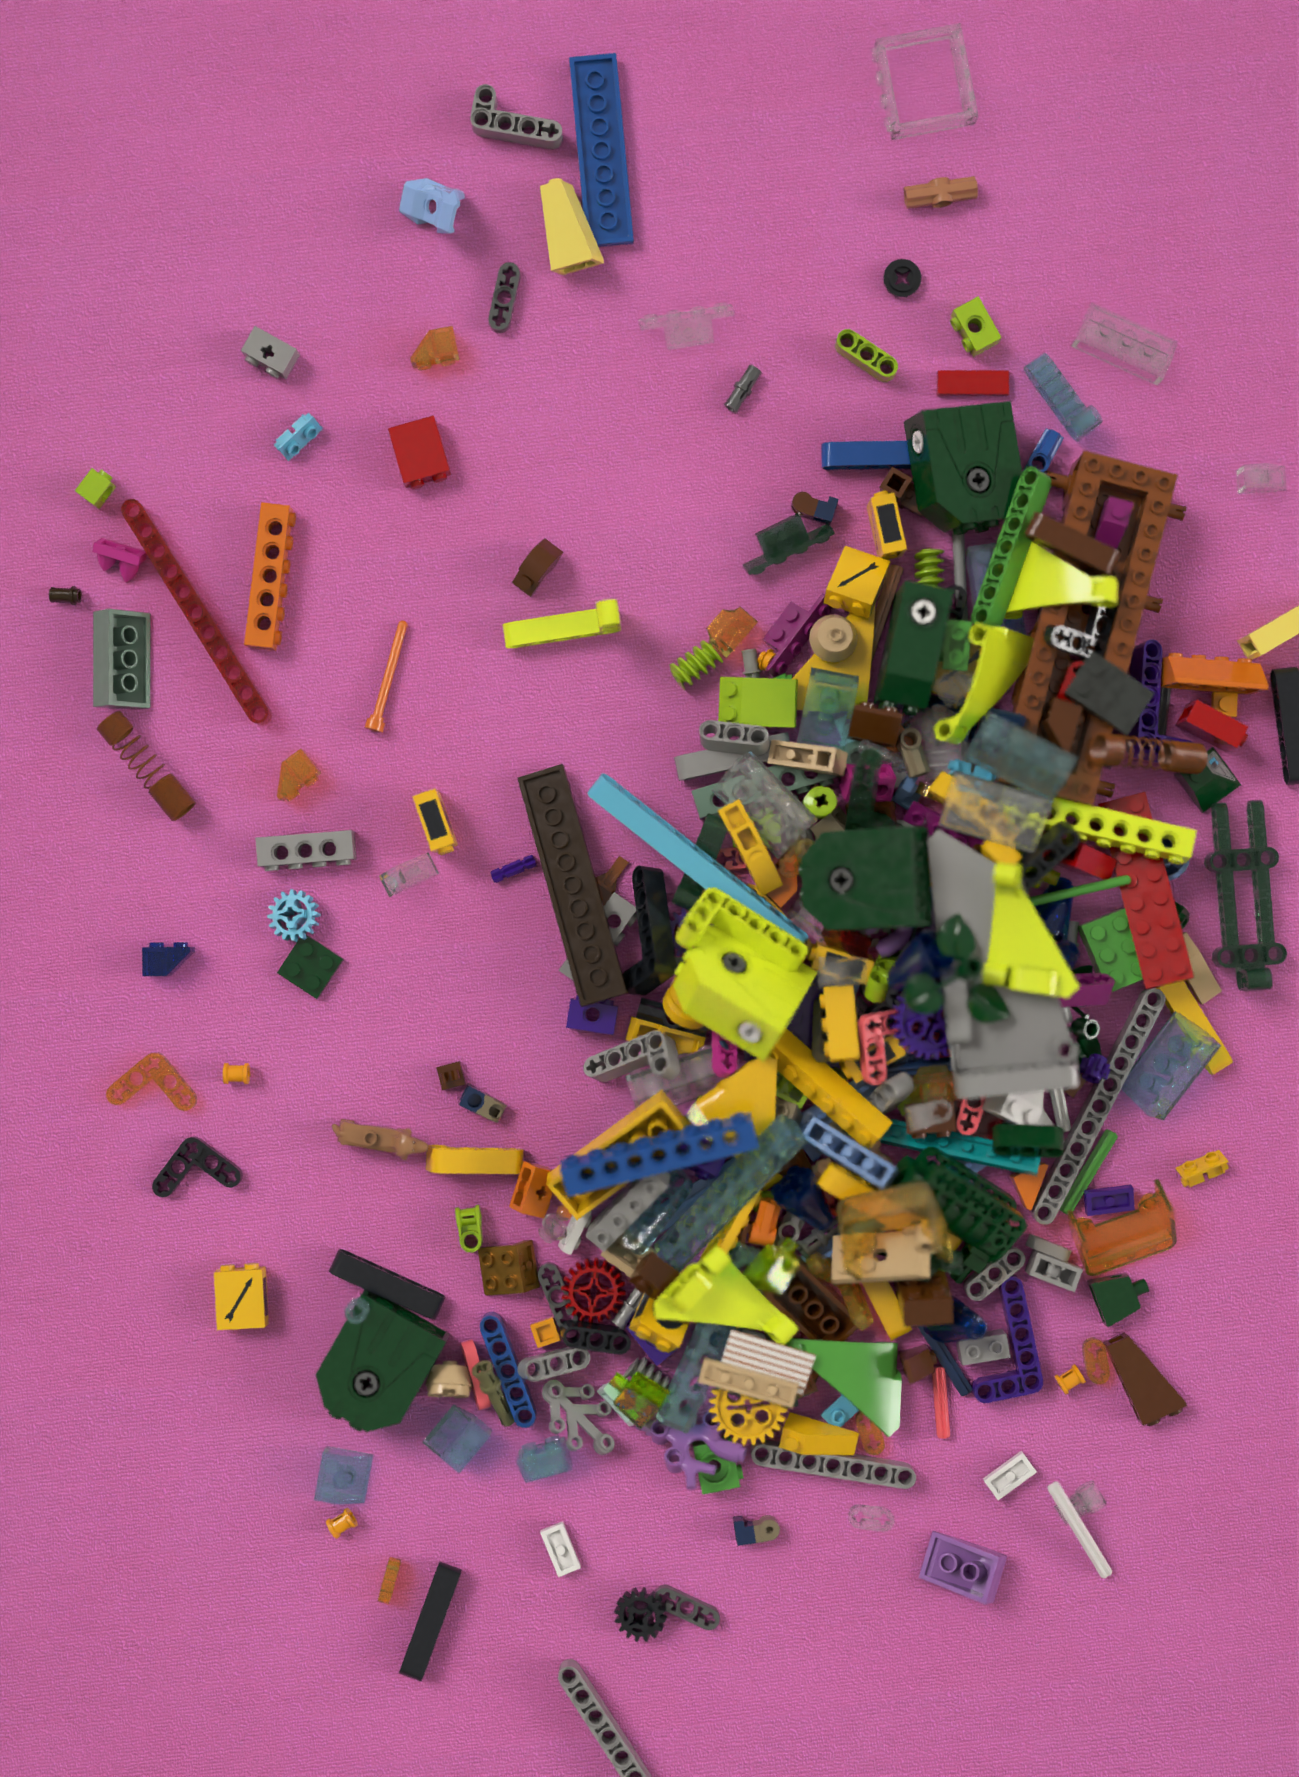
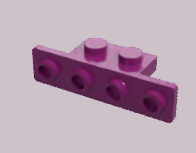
M822 593L809 611L790 602L763 638L766 644L778 651L766 667V671L773 678L786 673L788 666L801 653L803 646L809 640L812 626L817 620L830 614L833 607L824 604L825 594Z
M916 801L912 802L903 817V821L913 826L928 828L930 835H933L939 829L970 849L975 844H983L986 841L983 838L947 829L946 817Z

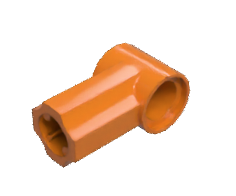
M761 1197L755 1222L753 1221L748 1243L768 1248L773 1247L777 1232L776 1224L781 1208L780 1201L770 1197Z

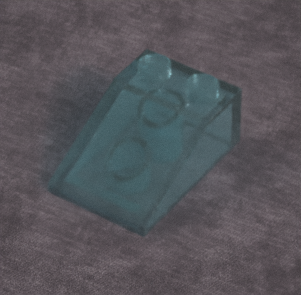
M811 667L797 743L845 750L859 676Z

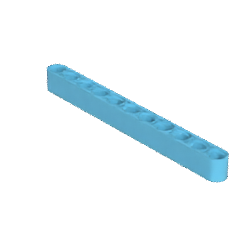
M602 773L589 789L587 794L592 800L703 888L713 887L723 891L801 942L805 943L809 936L802 928L610 776Z

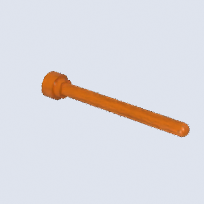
M404 620L399 621L374 712L370 714V718L366 719L364 728L383 733L385 727L382 716L407 629V622Z

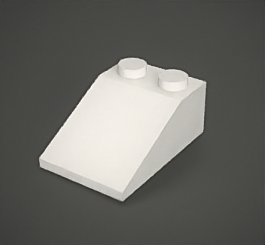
M1044 1091L988 1096L982 1110L1009 1124L1037 1125L1043 1111Z

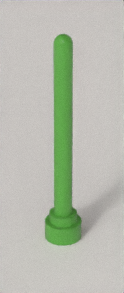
M1123 875L1029 897L1028 895V898L1032 905L1036 906L1127 885L1131 882V878L1128 875Z

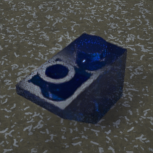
M164 942L149 943V947L142 948V976H172L195 952V947H188V942H173V947H164Z

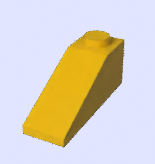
M789 1412L783 1426L779 1448L801 1455H854L859 1433Z

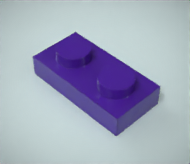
M1132 1185L1084 1190L1086 1215L1093 1216L1135 1210L1134 1189Z

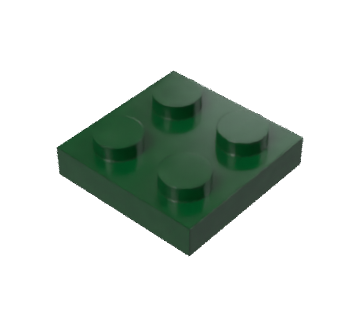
M306 934L307 939L299 938L277 973L318 999L344 959Z

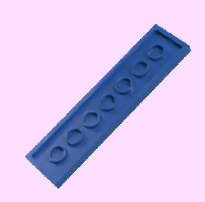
M616 53L569 57L583 212L598 247L634 244Z

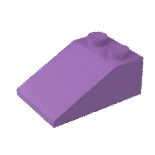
M932 1531L919 1578L982 1604L994 1603L1007 1555L981 1545Z

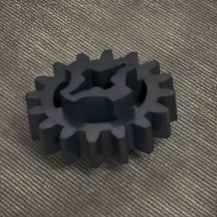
M634 1587L631 1594L626 1591L623 1598H619L618 1606L614 1610V1613L618 1615L615 1623L622 1624L619 1631L626 1630V1638L634 1635L636 1642H638L640 1637H643L644 1641L647 1642L650 1635L656 1638L658 1631L661 1632L665 1626L663 1623L667 1619V1616L663 1613H665L667 1608L666 1606H660L661 1597L654 1598L655 1591L647 1594L645 1587H643L641 1592H638L637 1588ZM626 1606L628 1607V1609H627V1612L629 1613V1616H628V1617L626 1616ZM653 1612H655V1616H656L655 1623H654V1621H653V1620H654V1617L652 1616V1613H653Z

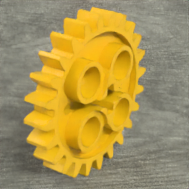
M712 1388L711 1390L716 1395V1397L709 1398V1402L715 1404V1406L709 1409L710 1413H716V1416L712 1418V1422H720L717 1431L725 1429V1438L730 1434L734 1435L733 1443L738 1438H742L744 1446L747 1439H751L753 1445L756 1443V1438H759L764 1443L765 1434L773 1438L774 1433L772 1429L780 1431L781 1426L777 1421L785 1422V1417L780 1414L787 1412L788 1408L770 1402L766 1405H752L751 1410H747L746 1406L728 1410L727 1406L744 1405L745 1400H749L751 1404L764 1400L741 1394L738 1400H732L728 1396V1390L721 1388ZM758 1410H765L769 1414V1418L765 1421H760L756 1418L755 1413ZM735 1413H740L744 1416L745 1421L742 1424H735L731 1416Z

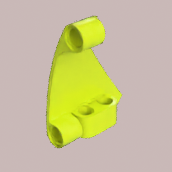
M1031 541L1004 618L1019 619L1023 616V610L1069 603H1088L1104 608L1114 607L1117 605L1118 582L1114 577H1089Z
M976 623L970 628V642L982 647L977 670L965 704L959 714L950 719H942L936 723L934 735L938 740L954 745L960 744L964 740L971 727L998 702L1028 665L1034 642L1032 637L1007 628L991 627L982 623Z
M996 862L993 874L995 899L988 960L984 965L982 983L1006 987L1011 990L1069 998L1079 988V985L1021 887L1022 865Z
M717 1245L699 1263H694L687 1267L654 1302V1318L702 1322L763 1330L770 1338L781 1345H785L799 1330L788 1317L774 1307L732 1264L731 1258Z

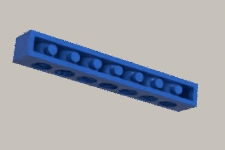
M739 1112L733 1114L731 1118L723 1120L716 1118L708 1121L707 1124L699 1126L695 1124L688 1125L683 1130L676 1132L665 1131L653 1138L641 1137L633 1143H617L609 1149H594L589 1151L588 1154L581 1156L570 1155L561 1161L560 1172L569 1197L759 1149L751 1112L747 1114ZM728 1131L736 1132L734 1137H726L724 1134ZM704 1137L712 1139L710 1143H702L700 1140ZM685 1143L688 1147L682 1150L678 1149L677 1145ZM661 1149L665 1153L658 1156L653 1154V1151ZM633 1155H637L641 1159L639 1161L634 1162L631 1161L629 1158ZM612 1161L615 1162L617 1165L615 1167L610 1168L607 1167L605 1164L607 1162ZM588 1167L591 1168L593 1172L586 1174L581 1170L583 1168Z

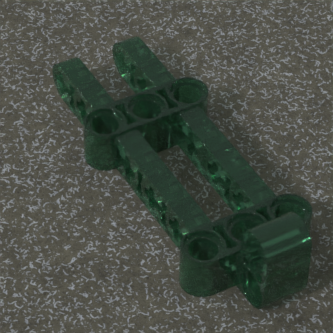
M1250 800L1247 802L1250 848L1232 850L1227 804L1225 802L1213 803L1211 806L1214 851L1206 855L1204 865L1208 871L1216 873L1222 946L1217 947L1213 951L1212 961L1218 967L1236 968L1237 986L1240 991L1270 990L1272 988V974L1269 968H1265V965L1280 964L1287 957L1286 948L1280 943H1275L1269 868L1277 865L1279 854L1274 848L1267 847L1265 813L1262 800ZM1263 852H1267L1270 857V861L1266 865L1261 861V854ZM1240 853L1246 857L1244 866H1240L1237 863V856ZM1216 855L1222 859L1220 868L1213 865V858ZM1251 870L1257 944L1239 945L1233 871ZM1272 947L1277 950V957L1274 960L1268 954ZM1248 949H1251L1254 954L1250 962L1244 956ZM1225 950L1230 955V960L1226 964L1220 958Z

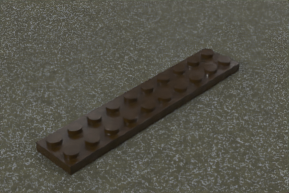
M560 764L518 777V783L580 1007L628 994L565 766Z

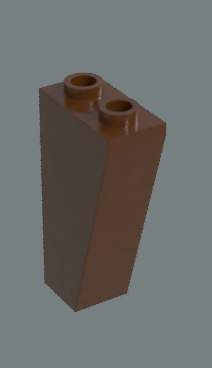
M1125 1332L1103 1342L1134 1413L1143 1426H1153L1160 1422V1418L1167 1415L1175 1416L1182 1412V1408L1187 1406L1183 1398Z

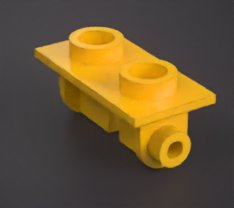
M1220 1150L1208 1152L1195 1160L1186 1161L1175 1169L1182 1177L1180 1180L1183 1187L1188 1186L1191 1188L1205 1181L1203 1173H1206L1207 1177L1211 1179L1224 1174L1225 1170H1228L1229 1167L1227 1158Z

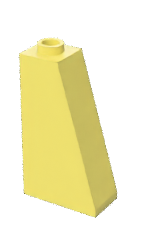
M560 178L551 179L548 181V184L540 186L551 271L565 275L603 264L602 254L573 186Z
M1299 605L1237 640L1246 658L1253 660L1299 634Z

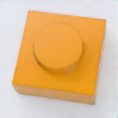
M1213 692L1211 707L1229 717H1237L1238 693Z
M553 1316L530 1324L537 1348L561 1340Z

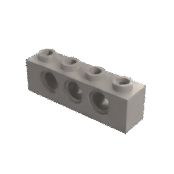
M353 830L255 838L258 867H264L265 871L279 870V866L288 865V869H301L303 864L312 863V867H326L327 862L336 861V866L350 865V860H356L355 834ZM330 842L336 846V852L332 856L326 855L324 851L325 846ZM309 844L312 848V854L304 858L301 855V848ZM285 846L288 849V856L280 860L277 856V850Z
M614 892L605 904L604 909L607 919L612 914H616L621 918V925L618 928L610 927L614 945L618 946L625 936L622 933L626 925L630 927L637 919V914L635 913V906ZM566 959L559 971L573 980L569 963Z
M664 1172L631 1181L589 1224L586 1237L605 1252L668 1188L670 1174Z

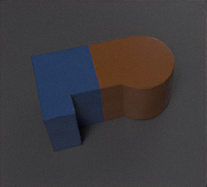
M798 492L792 499L791 508L799 516L830 525L839 499L829 496L828 502L812 498L807 492Z

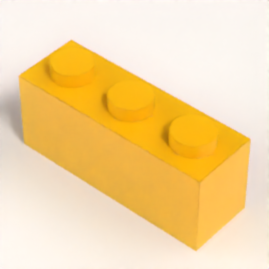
M853 984L824 987V994H820L821 1009L825 1008L826 1018H822L823 1033L828 1032V1042H824L825 1057H830L831 1063L859 1061L860 1052Z

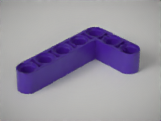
M1154 639L1135 646L1131 656L1130 676L1153 692L1154 695L1126 737L1133 736L1137 739L1142 737L1148 740L1152 738L1158 741L1172 740L1194 743L1190 740L1158 734L1162 646ZM1129 739L1131 744H1133L1135 739ZM1139 740L1142 745L1146 742L1145 740ZM1126 741V751L1129 754L1130 744ZM1138 741L1133 746L1132 756L1139 759L1141 749ZM1150 741L1152 747L1156 743L1155 741ZM1148 742L1143 747V760L1149 761L1151 747ZM1159 744L1153 749V762H1158Z
M1012 1275L999 1286V1292L1016 1370L975 1379L971 1385L972 1393L982 1403H991L1039 1392L1043 1386V1377L1022 1281L1015 1275ZM1008 1281H1016V1288L1013 1291L1005 1290V1285ZM1014 1304L1021 1305V1311L1017 1315L1010 1313V1309ZM1018 1328H1026V1334L1023 1338L1018 1339L1015 1337V1332ZM1023 1352H1031L1029 1361H1020V1356ZM1029 1375H1035V1383L1031 1386L1025 1385L1026 1378ZM1011 1380L1013 1382L1009 1390L1001 1389L1004 1381ZM980 1386H989V1391L986 1395L978 1394Z

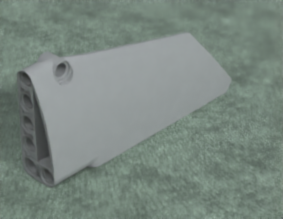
M938 829L927 840L936 936L946 920L960 913L963 921L972 931L976 942L975 950L969 957L978 958L982 962L984 969V965L988 960L995 899L993 874L995 863ZM1021 880V887L1028 897L1024 881ZM938 949L942 983L956 974V967L961 962L956 961L954 956L946 957L942 955ZM983 971L979 975L980 979L977 980L976 985L982 982ZM958 978L942 987L946 1037L948 1045H950L955 1096L960 1099L1079 1086L1078 1048L1071 1039L1058 996L993 986L1003 998L1010 1017L992 1023H980L970 1015L967 1008V1001L972 996L969 993L972 980L962 981ZM1068 1043L1070 1046L1069 1053L1061 1056L1059 1053L1060 1046Z

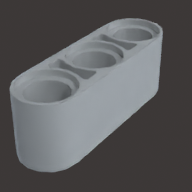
M707 720L700 725L701 745L707 750L754 756L764 755L769 750L768 731L762 726ZM709 733L716 734L713 737H706ZM732 736H738V737H740V738L737 739V740H730V739H729V738L732 737ZM755 739L763 740L760 743L753 742Z
M902 1072L883 1081L866 1099L885 1115L895 1110L914 1090L913 1081L906 1072Z
M1012 1246L999 1261L993 1264L987 1263L980 1274L977 1272L971 1274L964 1281V1292L975 1301H980L987 1297L1022 1268L1025 1263L1023 1252L1017 1247ZM1017 1252V1261L1012 1264L1008 1263L1007 1256L1009 1253ZM993 1267H997L1000 1270L999 1276L995 1279H991L988 1276L989 1270ZM973 1283L981 1284V1290L977 1294L970 1293V1286Z
M571 1347L522 1359L518 1364V1373L526 1380H543L587 1367L590 1362V1354L588 1350ZM578 1351L580 1360L575 1364L573 1362V1354ZM556 1357L558 1365L552 1370L550 1362ZM533 1363L535 1365V1372L530 1376L527 1369Z

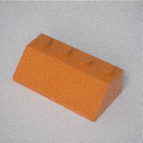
M1168 653L1167 657L1162 658L1160 688L1247 695L1268 690V682L1261 664L1252 663V659L1239 658L1235 662L1229 661V657L1218 656L1214 657V660L1206 659V655H1191V658H1185L1182 653Z

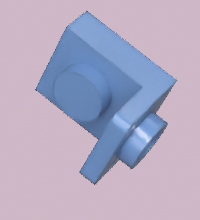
M907 774L900 782L891 800L906 810L909 809L913 801L918 802L922 795L917 790L918 785L915 784L918 777L909 779Z

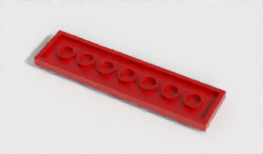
M1146 792L1098 804L1101 808L1153 820ZM1113 828L1116 836H1125L1121 828ZM1137 834L1141 842H1148V837L1145 834ZM1111 846L1109 848L1111 857L1117 859L1114 867L1116 876L1128 875L1131 878L1129 884L1119 886L1146 990L1193 979L1194 974L1163 858L1150 859L1145 857L1144 853H1125L1119 847Z

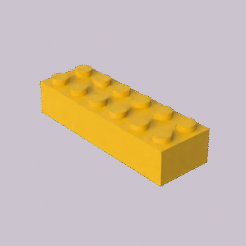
M660 1090L573 1155H585L594 1149H609L617 1143H633L641 1137L653 1138L665 1131H680L691 1124L664 1091ZM661 1149L653 1151V1154L658 1156L665 1153ZM633 1155L629 1159L631 1161L636 1162L639 1161L641 1158L637 1155ZM610 1161L607 1162L605 1165L607 1167L612 1168L615 1167L617 1164L615 1162ZM560 1165L547 1174V1186L576 1220L629 1183L625 1182L568 1197L560 1172ZM588 1167L583 1168L581 1170L586 1174L593 1172V1170Z

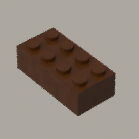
M794 1251L783 1260L798 1264L793 1273L779 1278L776 1267L758 1283L761 1287L765 1281L773 1283L776 1280V1283L780 1282L777 1285L785 1286L781 1294L762 1288L761 1290L764 1296L810 1340L844 1342L863 1324L857 1312Z

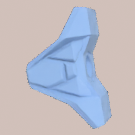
M428 178L406 181L403 187L399 212L417 225L424 223L434 225L437 228V233H454L453 224L456 210L460 206V200L465 198V194L459 189L446 187ZM431 200L436 202V211L433 214L429 211Z

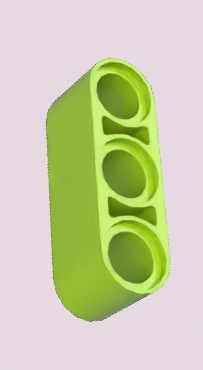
M844 329L838 334L835 349L841 356L878 381L889 382L894 378L898 369V363L891 355L851 329ZM848 338L852 341L853 345L844 347L840 340ZM867 351L872 355V359L863 360L860 353ZM884 364L889 365L892 372L885 374L881 371L880 366Z
M902 949L889 958L887 956L882 958L879 954L870 972L864 992L868 1000L880 1003L886 999Z

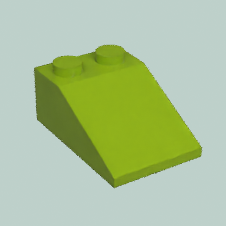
M720 677L718 721L762 727L796 728L798 679Z

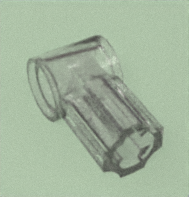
M1094 1481L1082 1484L1076 1489L1075 1494L1068 1497L1079 1517L1086 1513H1095L1106 1505V1500ZM1055 1505V1509L1057 1510L1061 1519L1067 1526L1068 1522L1066 1521L1059 1507Z

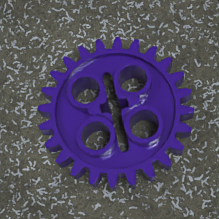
M898 996L897 999L901 1003L900 1006H892L897 1010V1014L890 1015V1018L896 1019V1023L892 1024L891 1028L898 1029V1032L893 1037L902 1038L898 1045L901 1047L907 1046L905 1049L906 1053L911 1054L914 1051V1057L920 1058L922 1055L923 1059L929 1060L930 1056L933 1059H939V1053L943 1056H948L947 1048L950 1049V1045H948L946 1037L945 1018L941 1016V1011L944 1008L943 1004L933 1013L919 1014L910 1010L905 1005L904 998ZM928 1017L932 1019L931 1023L927 1021ZM916 1021L918 1023V1030L912 1033L911 1026ZM939 1030L940 1036L937 1041H934L933 1033Z

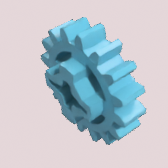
M290 889L289 895L281 892V899L274 897L276 905L268 907L273 911L272 914L267 915V918L273 920L269 927L276 929L274 934L277 936L282 935V939L286 941L291 938V941L297 942L298 936L301 939H307V932L314 933L311 927L313 925L319 926V923L315 921V917L321 916L320 913L315 911L319 905L315 902L311 903L313 897L310 895L306 896L304 891L300 890L297 894L295 890ZM299 901H302L305 904L307 910L301 908V903H299ZM295 912L299 913L297 916H293V920L288 918L291 915H295ZM281 922L286 923V928H288V930H286L282 926Z

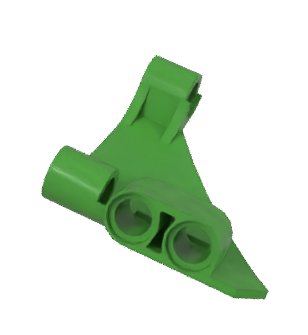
M791 1338L784 1345L816 1355L812 1370L851 1402L887 1437H890L900 1427L902 1377L897 1369L898 1343L843 1342Z

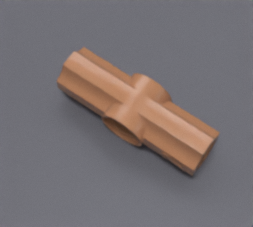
M975 176L949 180L948 177H940L926 184L906 186L903 189L906 209L931 205L933 208H942L951 205L953 202L977 199L978 185Z

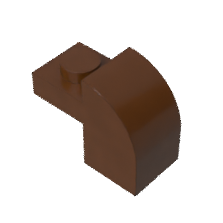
M892 467L880 485V491H888V494L895 492L899 508H905L922 518L923 515L918 512L913 478Z
M544 538L518 568L519 572L512 583L531 597L545 576L554 569L564 552Z

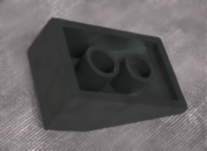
M1092 651L1065 691L1064 697L1077 705L1083 706V709L1127 736L1154 693L1113 663Z

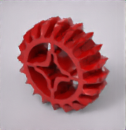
M597 1257L594 1258V1265H590L589 1258H585V1267L578 1261L576 1262L578 1271L573 1268L568 1270L573 1277L564 1276L563 1278L569 1285L561 1286V1290L568 1291V1294L562 1295V1300L570 1299L571 1302L567 1303L565 1307L569 1309L574 1306L575 1309L571 1315L575 1316L580 1312V1321H583L585 1315L589 1316V1323H593V1316H597L598 1322L602 1323V1314H605L607 1319H611L612 1316L609 1310H612L614 1313L619 1312L615 1303L618 1305L624 1304V1301L618 1296L626 1295L625 1290L619 1289L625 1286V1281L617 1282L621 1278L622 1273L617 1272L613 1274L616 1269L615 1265L607 1269V1260H604L602 1266L598 1265L599 1259ZM592 1272L591 1280L588 1283L574 1285L581 1275ZM599 1273L609 1278L613 1288H608V1286H604L599 1282ZM595 1279V1285L597 1289H600V1292H596L592 1302V1295H590V1292H587V1289H591ZM574 1293L586 1296L589 1301V1307L586 1308L581 1305ZM607 1295L613 1296L607 1305L596 1309V1302L599 1298L607 1297Z

